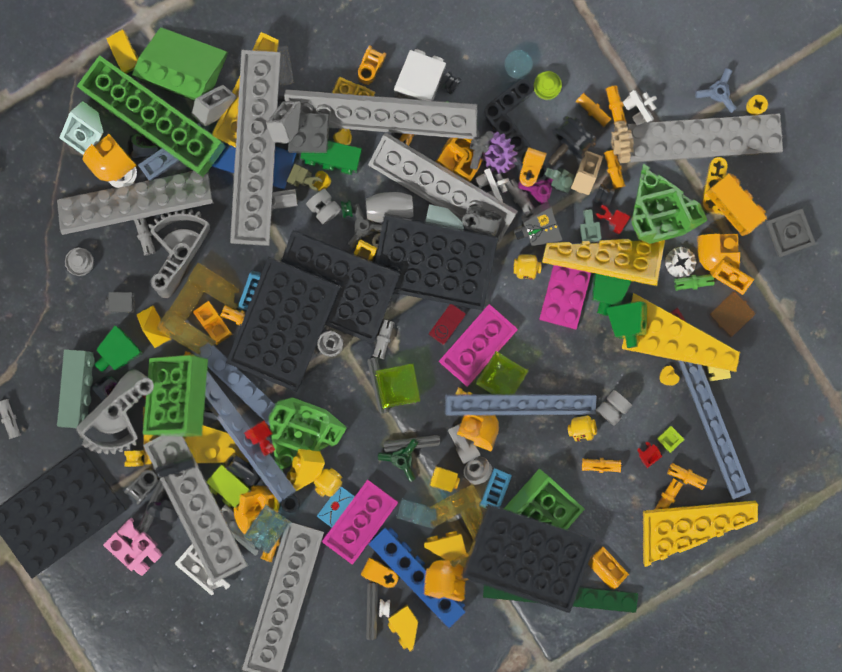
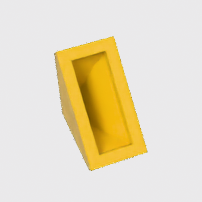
M154 305L136 314L143 332L154 348L172 339Z

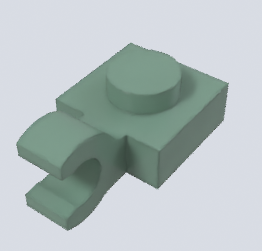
M547 168L545 176L553 179L551 183L553 187L568 194L575 178L573 174L562 168L554 169V171Z
M592 209L584 210L585 224H580L581 239L590 243L599 242L602 240L600 223H594Z

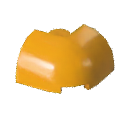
M110 134L95 146L91 144L83 154L84 163L101 181H117L136 166Z
M450 137L441 149L442 152L435 162L470 182L477 172L476 169L470 168L474 151L470 148L472 139ZM480 157V160H479L478 169H479V167H480V165H481V162H482L481 157Z
M707 234L697 236L699 262L706 270L711 271L722 260L739 269L738 234Z
M464 415L457 435L474 441L473 445L492 451L499 431V422L495 415Z
M252 486L251 492L240 495L239 506L234 508L236 523L245 535L267 528V523L274 515L277 516L280 502L267 486Z
M437 560L432 563L430 568L426 570L424 594L439 599L445 597L456 601H463L465 597V581H468L461 577L464 565L449 560Z

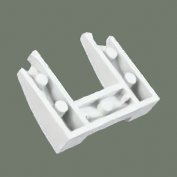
M225 504L220 511L234 538L256 556L258 554V550L255 549L257 538H262V535L259 532L245 535L236 523L234 510ZM193 544L175 563L176 566L211 595L214 594L213 589L223 585L225 589L231 586L224 578L212 584Z

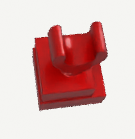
M601 205V208L606 213L605 215L597 213L596 217L608 220L609 224L615 227L613 232L620 235L630 216L619 210H616L613 215L605 205Z
M265 420L244 433L247 439H250L254 445L258 442L260 443L262 453L265 456L275 451L274 446L266 439L272 433Z

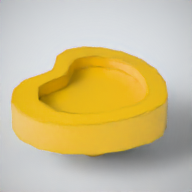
M340 128L339 132L333 135V139L336 143L349 145L352 140L351 132L349 129Z
M318 171L315 177H319L323 182L316 181L314 187L321 191L330 186L331 178L326 172Z
M672 366L664 367L660 373V382L664 385L671 386L679 382V376L674 373Z

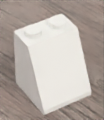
M410 50L395 85L394 96L401 99L433 101L446 63L440 57L433 56L431 58L426 56V53L421 50Z

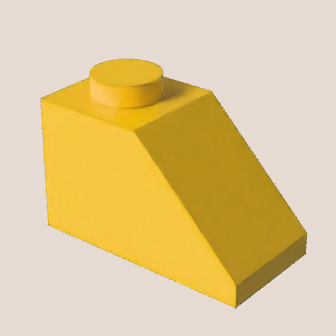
M436 466L430 486L452 492L453 488L457 489L460 478H457L458 473Z

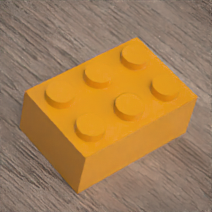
M728 174L706 191L705 194L741 236H744L767 219L764 215L766 212L760 205L756 206L752 201V195L747 190L744 191L739 186L741 184L734 175Z

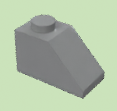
M221 85L195 99L192 116L205 127L219 120L234 102L236 95L227 87Z
M283 101L266 122L273 142L288 143L298 132L300 101Z

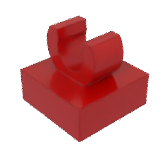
M646 442L645 444L648 449L643 452L638 448L637 451L643 464L649 468L662 458V455L655 444L651 446L649 442Z

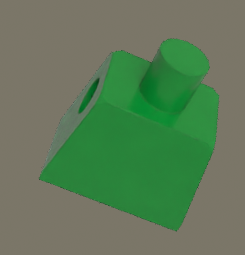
M594 273L592 301L599 302L597 314L608 316L606 308L620 305L631 280Z
M639 301L606 308L615 337L626 339L627 348L638 347L637 336L646 335L647 303Z
M114 326L97 348V352L102 357L95 363V366L101 372L109 365L114 370H118L139 357L143 352L119 326Z

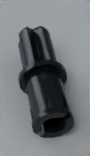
M190 456L156 468V473L159 478L172 474L179 475V472L196 468L193 457Z

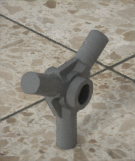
M477 130V138H473L470 144V148L474 150L470 168L478 169L482 152L486 153L488 151L489 141L494 137L491 131H488L484 136H480L479 130Z
M359 204L352 206L357 218L354 230L356 233L347 243L352 248L356 246L361 237L364 238L374 232H381L382 225L367 220Z

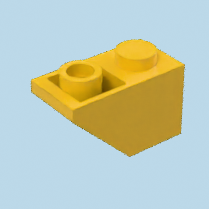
M299 449L297 455L293 458L291 470L287 473L286 477L296 491L315 481L320 476L325 465L320 451Z
M457 531L445 533L446 537L438 538V535L428 537L427 542H424L425 548L445 560L453 561L467 557L462 534H457Z
M406 604L388 617L389 623L387 625L393 633H398L400 636L398 641L401 646L411 651L414 647L418 619L408 604Z

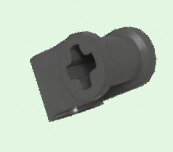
M471 206L467 209L462 223L467 229L496 236L502 217L495 212Z
M148 469L144 471L124 491L126 494L129 493L137 501L138 505L158 484L160 478L157 476L156 470ZM147 473L153 474V483L147 482Z

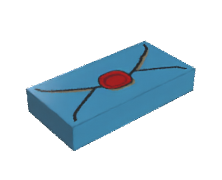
M341 486L328 500L317 517L330 527H333L355 496Z

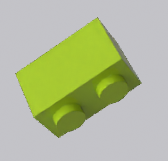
M224 464L206 482L209 484L210 491L215 495L219 493L223 497L222 501L230 508L239 505L241 494L251 491V488L241 481L238 476L227 470Z

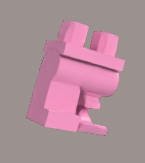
M129 518L103 546L127 566L130 571L135 570L142 576L150 568L143 559L148 556L155 563L162 556V553L156 547L158 544L144 531L140 533L137 529H134V520ZM123 536L132 539V543L130 544Z

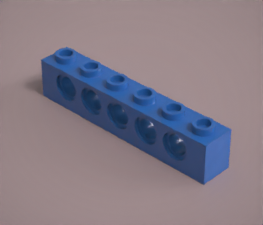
M385 527L369 542V545L441 621L450 628L466 612L463 608L466 605L462 601L445 597L439 599L425 595L426 568L423 566L425 562L418 555L414 557L410 553L412 549L406 542L401 543L397 539L399 535L392 528L388 530ZM387 544H396L397 551L389 553L386 550ZM408 557L411 563L409 566L403 567L399 563L400 559ZM421 571L424 574V578L416 581L413 578V573ZM442 599H448L451 602L448 608L444 609L439 605Z

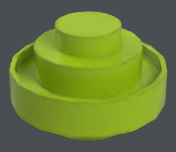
M542 72L534 81V92L541 99L552 100L561 91V79L554 72Z

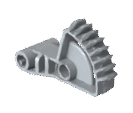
M186 209L182 210V214H179V211H174L175 215L168 212V217L166 218L163 214L160 215L161 221L154 219L155 226L152 224L148 225L152 235L169 252V256L159 273L151 280L153 288L162 298H169L174 294L186 268L210 231L209 223L201 219V212L199 211L195 216L193 210H190L188 214ZM188 220L204 225L200 234L188 229H179L169 233L163 240L157 235L163 227L176 221ZM181 250L188 251L185 257H179Z
M136 369L128 371L120 379L111 394L77 426L78 433L84 438L82 445L85 448L89 446L91 451L96 449L97 453H101L103 450L105 454H108L109 451L115 454L116 449L119 452H123V447L130 450L129 444L131 443L136 446L137 435L126 415V411L142 395H148L152 392L154 387L152 380ZM111 406H115L113 412L108 413V409ZM91 426L97 431L106 434L117 433L125 428L129 432L124 438L113 442H98L84 435Z

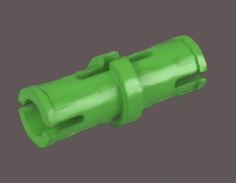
M708 274L674 279V283H676L674 285L675 290L689 288L696 290L698 287L714 286V277Z

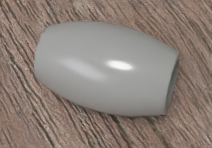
M384 192L366 198L367 220L383 223L384 214L405 218L413 217L412 195L400 192Z

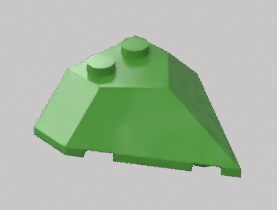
M645 164L642 165L631 222L640 240L651 244L682 236L707 221L700 203L683 195L684 192L662 176L652 173Z
M293 397L279 401L269 416L272 443L275 448V462L281 471L284 472V469L292 466L293 458L297 455L299 449L320 451L329 445L332 447L338 444L347 428L323 408Z

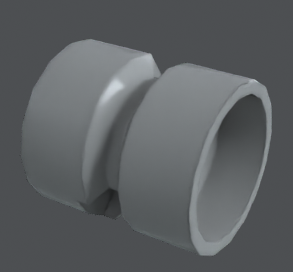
M325 189L319 191L306 203L313 213H317L316 217L322 225L328 223L342 210L335 201H331V196Z
M325 332L318 339V349L325 356L334 357L343 350V339L336 332Z
M613 390L607 396V402H602L596 411L609 423L616 426L622 419L621 414H626L632 405L622 395Z

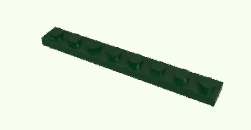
M485 585L483 588V598L537 603ZM579 587L572 607L636 613L638 593Z

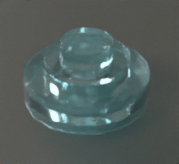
M515 50L507 55L504 67L509 76L521 79L530 73L533 62L528 53L523 50Z

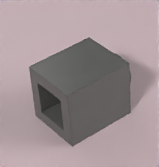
M109 292V297H106L105 300L108 312L135 313V294L132 292Z

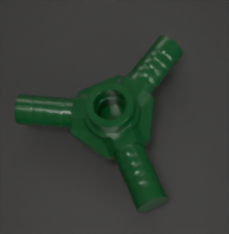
M412 439L405 449L395 451L393 454L378 453V460L392 462L393 465L404 471L409 482L414 481L416 477L410 467L412 463L411 453L419 442L416 439Z

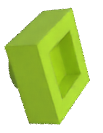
M669 426L657 438L669 453L684 440L672 426Z

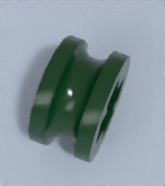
M348 200L346 203L341 201L343 218H346L348 215L353 217L351 201Z

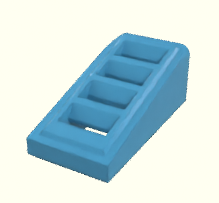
M251 270L238 305L239 309L247 311L249 304L244 303V301H251L252 297L247 296V293L254 294L255 291L250 288V285L256 287L258 284L252 281V279L259 280L262 273Z
M494 468L479 506L486 508L487 503L495 505L486 501L489 499L496 502L495 506L500 507L512 475ZM495 476L504 479L505 483L495 480ZM492 484L502 487V490L492 487ZM491 491L493 493H496L499 495V497L493 496L489 494V492Z

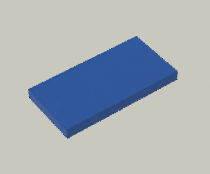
M222 142L226 147L212 167L234 174L236 148ZM275 146L274 187L286 189L287 179L291 173L297 153H290L288 150Z

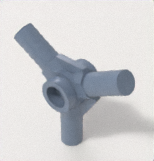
M725 68L721 80L713 84L708 90L695 91L696 99L711 97V99L720 103L723 102L731 113L736 110L737 107L729 98L730 91L727 84L732 70Z

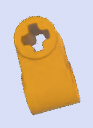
M368 46L358 69V79L362 84L368 85L374 81L387 53H380L372 49V46ZM367 70L372 75L369 78H364L361 73Z
M528 147L520 174L522 185L530 187L535 184L547 153ZM531 173L532 178L530 180H526L525 175Z
M370 557L360 574L387 588L395 586L399 579L393 569ZM390 573L393 574L392 578L395 581L387 583V578H385V575L388 576Z

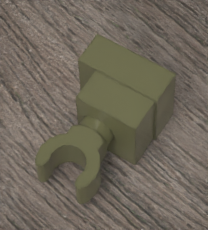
M294 164L287 179V182L295 187H298L299 184L309 185L314 191H319L318 188L314 187V183L316 181L322 183L323 181L319 177L312 178V173L309 170Z

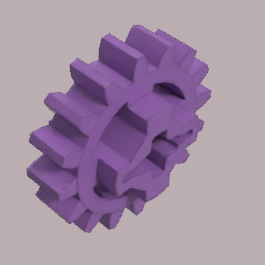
M499 132L494 133V137L489 141L488 151L486 153L482 152L484 157L481 159L487 162L486 167L491 166V171L497 170L498 174L511 170L517 161L514 157L517 155V152L513 151L515 145H511V139L506 140L505 134L500 135Z

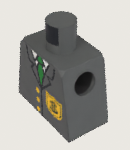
M545 202L522 215L521 218L524 226L514 229L517 240L528 237L532 246L562 240L549 202Z

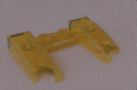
M197 263L188 277L185 286L157 326L158 331L197 354L201 353L199 348L207 343L211 347L216 343L215 340L186 322L203 293L209 294L237 310L238 304L234 303V295L239 293L238 288Z
M473 484L430 506V509H436L437 520L431 521L432 528L460 513L473 540L475 539L483 513L478 505L481 499ZM469 552L450 562L451 565L456 567L460 564L464 567Z

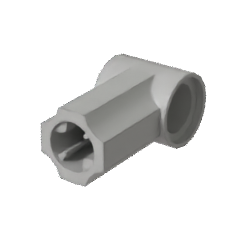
M295 189L272 193V210L298 206Z
M460 423L449 429L448 432L457 447L456 451L460 459L465 464L480 456L476 445H473L474 441L457 435Z

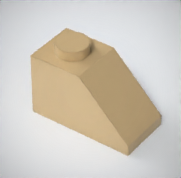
M586 151L584 153L585 157L581 160L571 189L589 195L596 180L603 156Z

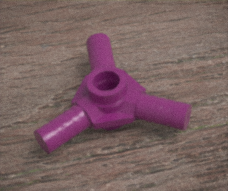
M548 178L546 181L536 182L530 187H526L519 182L518 188L530 191L534 198L542 205L548 202L550 198L553 179Z

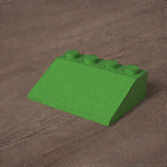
M160 27L140 55L132 75L142 82L195 101L197 97L214 89L228 52Z
M193 355L149 358L148 378L152 380L154 387L152 392L146 395L143 435L202 436L208 359Z
M541 469L537 470L504 508L566 530L585 510Z

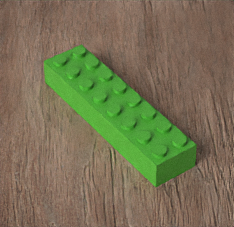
M100 55L77 85L86 95L201 177L205 176L226 147L216 137Z

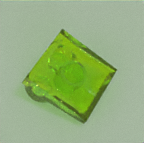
M495 351L476 384L491 394H515L527 375L528 370Z
M413 364L375 371L383 409L421 401Z

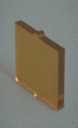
M735 291L710 313L719 324V327H722L731 337L756 314L747 305V301H743Z

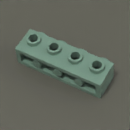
M64 350L57 427L77 428L89 415L88 409L91 403L90 387L93 383L92 367L95 362L94 352Z

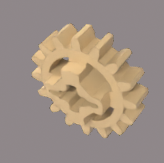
M618 121L615 122V131L611 132V144L614 155L617 154L619 162L627 163L631 158L630 153L634 152V141L631 129L628 130L626 127V122Z

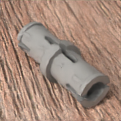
M515 179L506 184V188L514 197L513 201L519 204L525 214L535 209L527 198L528 194L518 188Z
M146 217L135 219L139 234L137 238L141 241L144 256L156 253L151 239L153 235L149 232Z
M383 319L379 336L376 337L377 344L373 357H378L381 350L380 359H385L394 322L389 321L388 328H386L388 320Z
M9 399L0 401L1 422L6 427L9 439L20 436L21 433L15 420L17 417L13 415Z

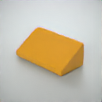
M724 260L710 271L714 278L742 295L754 281V278Z
M603 546L589 559L588 565L611 590L617 588L629 575Z

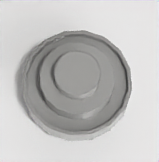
M74 248L66 255L65 266L71 274L85 276L93 269L94 258L88 250Z
M484 457L474 458L464 468L465 478L474 485L485 482L492 473V466Z

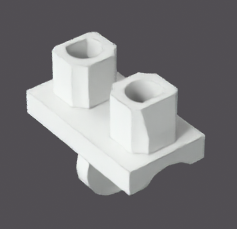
M633 90L630 92V96L623 101V104L627 110L635 106L640 110L639 113L632 117L636 125L653 121L654 118L646 106H649L651 111L655 110L656 107L653 102L657 100L656 96L650 98L646 92L642 94L645 100L643 102L637 91Z
M490 168L484 170V174L476 178L479 188L490 185L492 191L488 192V194L503 202L497 187L501 188L502 193L508 191L505 184L510 182L509 178L503 179L501 173L495 176L498 182L495 183Z

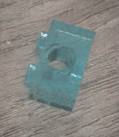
M402 498L397 518L434 529L439 509Z
M265 505L244 535V538L269 554L291 521Z

